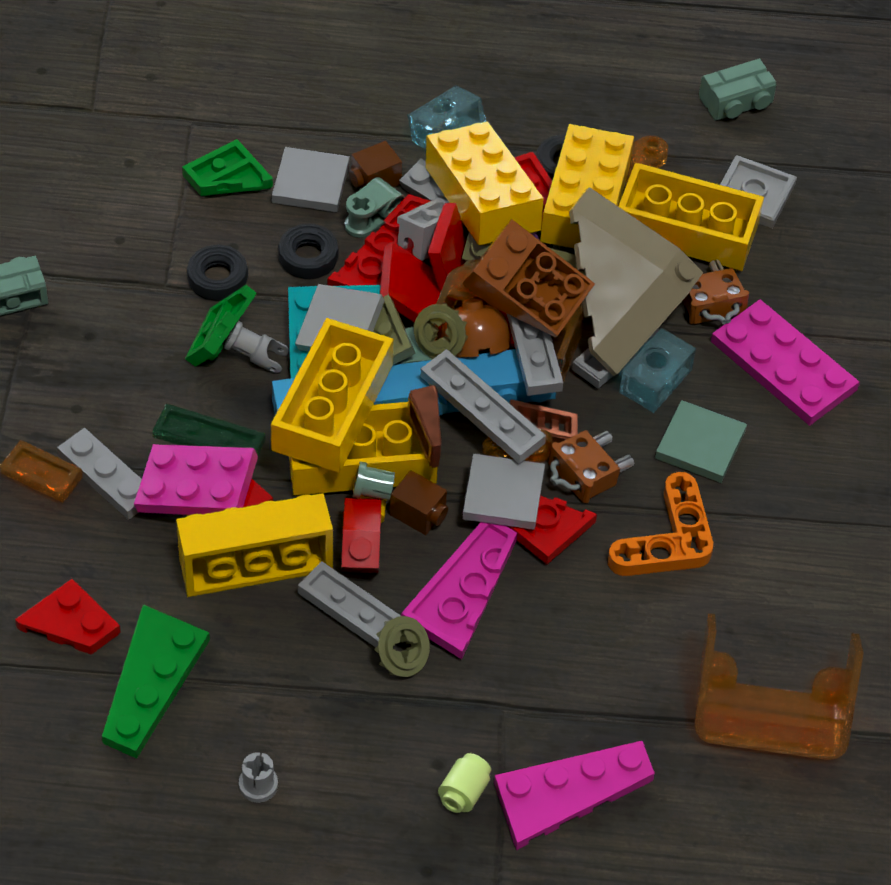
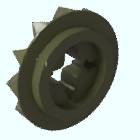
M447 303L432 304L424 308L418 314L414 323L415 340L419 348L431 358L437 357L446 349L456 356L463 350L464 343L468 338L465 330L467 322L462 321L458 315L459 310L451 309L447 306ZM447 322L448 328L445 333L449 337L444 336L435 341L436 334L439 331L435 325L440 326Z
M398 616L385 621L383 629L376 634L379 640L378 646L374 650L379 653L381 659L379 665L385 667L389 671V675L400 677L415 675L426 664L430 652V643L426 630L417 620L408 616ZM400 641L411 644V647L402 652L393 650V646Z

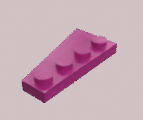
M638 741L498 774L494 777V785L515 848L518 850L528 845L529 840L543 833L546 836L559 829L560 824L576 816L581 818L593 812L594 807L606 801L613 802L652 782L655 773L643 741Z

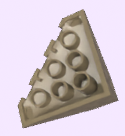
M589 187L570 209L569 215L571 224L578 223L580 243L574 245L577 270H585V276L595 283L582 301L584 318L592 317L594 337L588 339L589 352L615 376L688 295L703 272L680 248Z

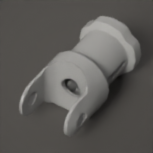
M240 321L233 327L224 345L225 349L230 350L232 348L250 357V362L276 374L281 372L282 367L277 362L269 359L267 351L271 350L282 356L289 354V348L286 345L265 334L260 336L244 328L243 323Z

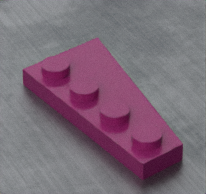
M480 522L404 609L401 616H408L417 620L424 627L431 641L462 659L517 540V532L505 525Z

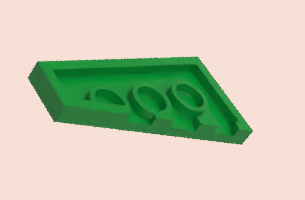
M146 605L142 606L102 734L104 745L136 759L138 758L209 643V632Z

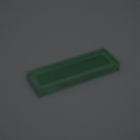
M167 403L153 428L154 438L173 444L254 448L258 456L266 441V435L263 432Z

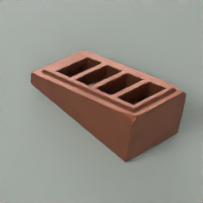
M435 385L410 391L407 414L429 466L435 468L439 467L442 443L438 391Z
M512 399L509 402L531 423H535V426L546 435L545 445H552L553 442L560 443L578 434V414ZM545 423L550 424V429L545 428ZM559 424H564V432L559 431Z

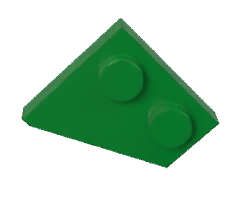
M238 139L182 166L183 177L200 196L262 190L273 187V177Z
M245 285L211 307L185 359L195 367L207 359L210 361L214 360L223 348L222 343L252 302L256 292Z

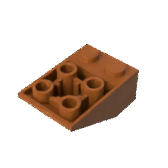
M512 219L501 230L462 283L489 305L554 337L559 335L595 285L593 281Z

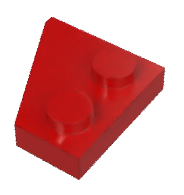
M73 579L66 582L15 619L16 627L22 632L27 633L28 629L47 635L49 641L61 645L69 644L74 649L91 655L121 633L120 625Z

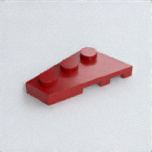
M540 495L535 530L513 526L507 527L517 532V541L545 564H548L596 523L597 514L586 509L584 512H580L568 507L567 501L557 497L551 500Z

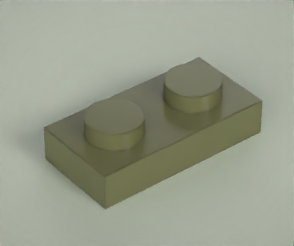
M388 294L383 297L385 301L373 332L394 339V365L416 353L395 304Z

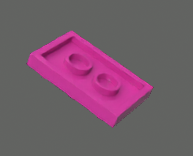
M153 444L134 506L141 513L184 515L208 514L231 507L242 508L258 455L254 448Z

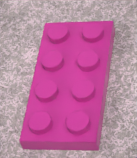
M761 299L731 319L730 323L724 324L712 333L711 342L809 426L858 390L859 381Z

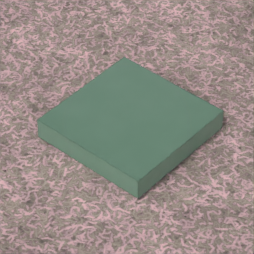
M681 400L657 448L655 459L722 483L746 432L747 424Z

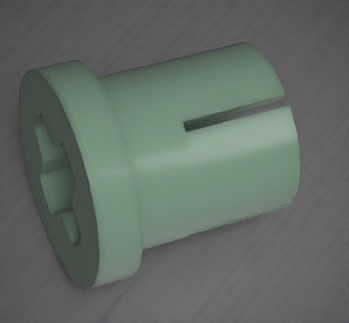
M360 461L352 497L360 499V496L363 495L389 501L395 472L367 467L366 462Z

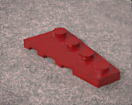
M408 194L384 219V224L376 233L372 232L365 239V244L357 253L352 252L345 260V265L338 272L334 271L327 278V285H381L384 247L392 241L398 244L399 224L397 223V217L430 202V200ZM408 238V246L405 250L413 255L414 243Z

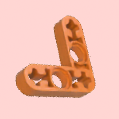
M685 472L672 473L665 482L664 500L673 533L616 540L609 549L608 566L610 570L620 576H632L699 568L709 563L713 552V539L698 484L692 475ZM675 487H681L686 492L684 502H681L680 491L675 489ZM682 514H691L697 518L698 522L693 525H686L678 517ZM696 536V546L698 550H702L701 553H696L694 548H690L692 537ZM662 547L669 551L670 556L666 559H658L650 551L654 548ZM640 551H644V560H641L642 554H639ZM619 554H626L630 561H624L623 557L619 556Z

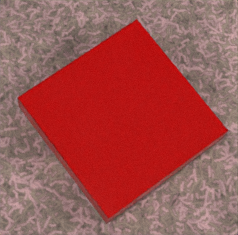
M445 203L443 205L428 250L443 299L455 300L467 261L462 259L467 238L456 203Z
M392 241L384 247L380 294L383 297L389 294L397 311L415 323L418 314L424 308L432 304H439L440 290L433 268Z

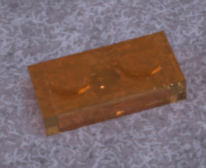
M22 440L17 443L0 465L2 474L62 503L83 477L81 468Z

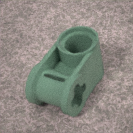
M380 177L374 178L365 187L350 195L347 199L346 210L349 215L345 219L344 224L346 232L358 238L369 236L384 224V219L405 196Z

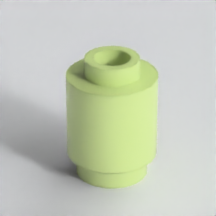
M467 753L463 758L456 760L438 789L441 802L448 810L460 813L470 812L490 781L491 767L487 761L472 753Z

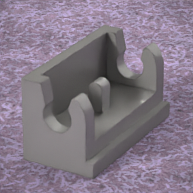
M439 197L398 216V245L406 249L408 238H410L414 243L413 255L421 261L428 259V250L442 207L445 203H449V201Z

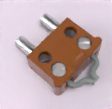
M713 260L709 263L712 272L702 274L688 295L682 300L689 314V323L691 324L719 320L722 324L730 323L732 316L739 315L747 309L749 291L744 290L734 269H723L719 260Z
M585 430L560 443H552L548 460L553 473L550 481L555 486L558 484L565 486L567 489L572 490L582 502L589 503L590 498L616 486L619 473L632 467L634 460L630 455H626L613 461L602 448V446L612 442V435L605 431L592 437Z

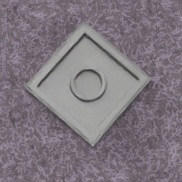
M285 147L272 193V203L338 212L350 164V156Z
M736 155L720 185L763 196L764 201L759 224L773 229L796 184L797 177Z
M318 284L295 345L299 350L309 352L326 318L373 332L385 301L382 294Z
M473 454L463 509V519L535 530L545 464L522 461L519 464L514 459Z

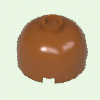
M478 298L463 300L462 307L454 309L459 310L458 315L462 321L467 322L465 330L468 336L463 350L455 357H478L479 351L488 350L489 348L490 355L506 351L511 347L508 323L500 310L491 305H483V300ZM447 322L442 324L441 338L444 336L449 337L445 333L448 328Z

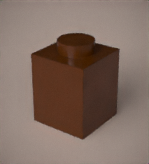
M385 140L351 154L349 177L354 187H359L360 189L376 177H380L389 185L395 187L400 185L399 180L402 178V161Z
M410 470L391 493L390 516L426 536L434 525L439 526L444 521L448 513V507L446 506L447 490Z

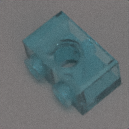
M457 85L407 115L413 143L425 149L426 135L470 126L474 123L486 122L482 99Z
M661 328L653 338H649L639 349L637 356L633 360L631 359L619 372V377H621L619 393L654 413L692 371L696 348Z

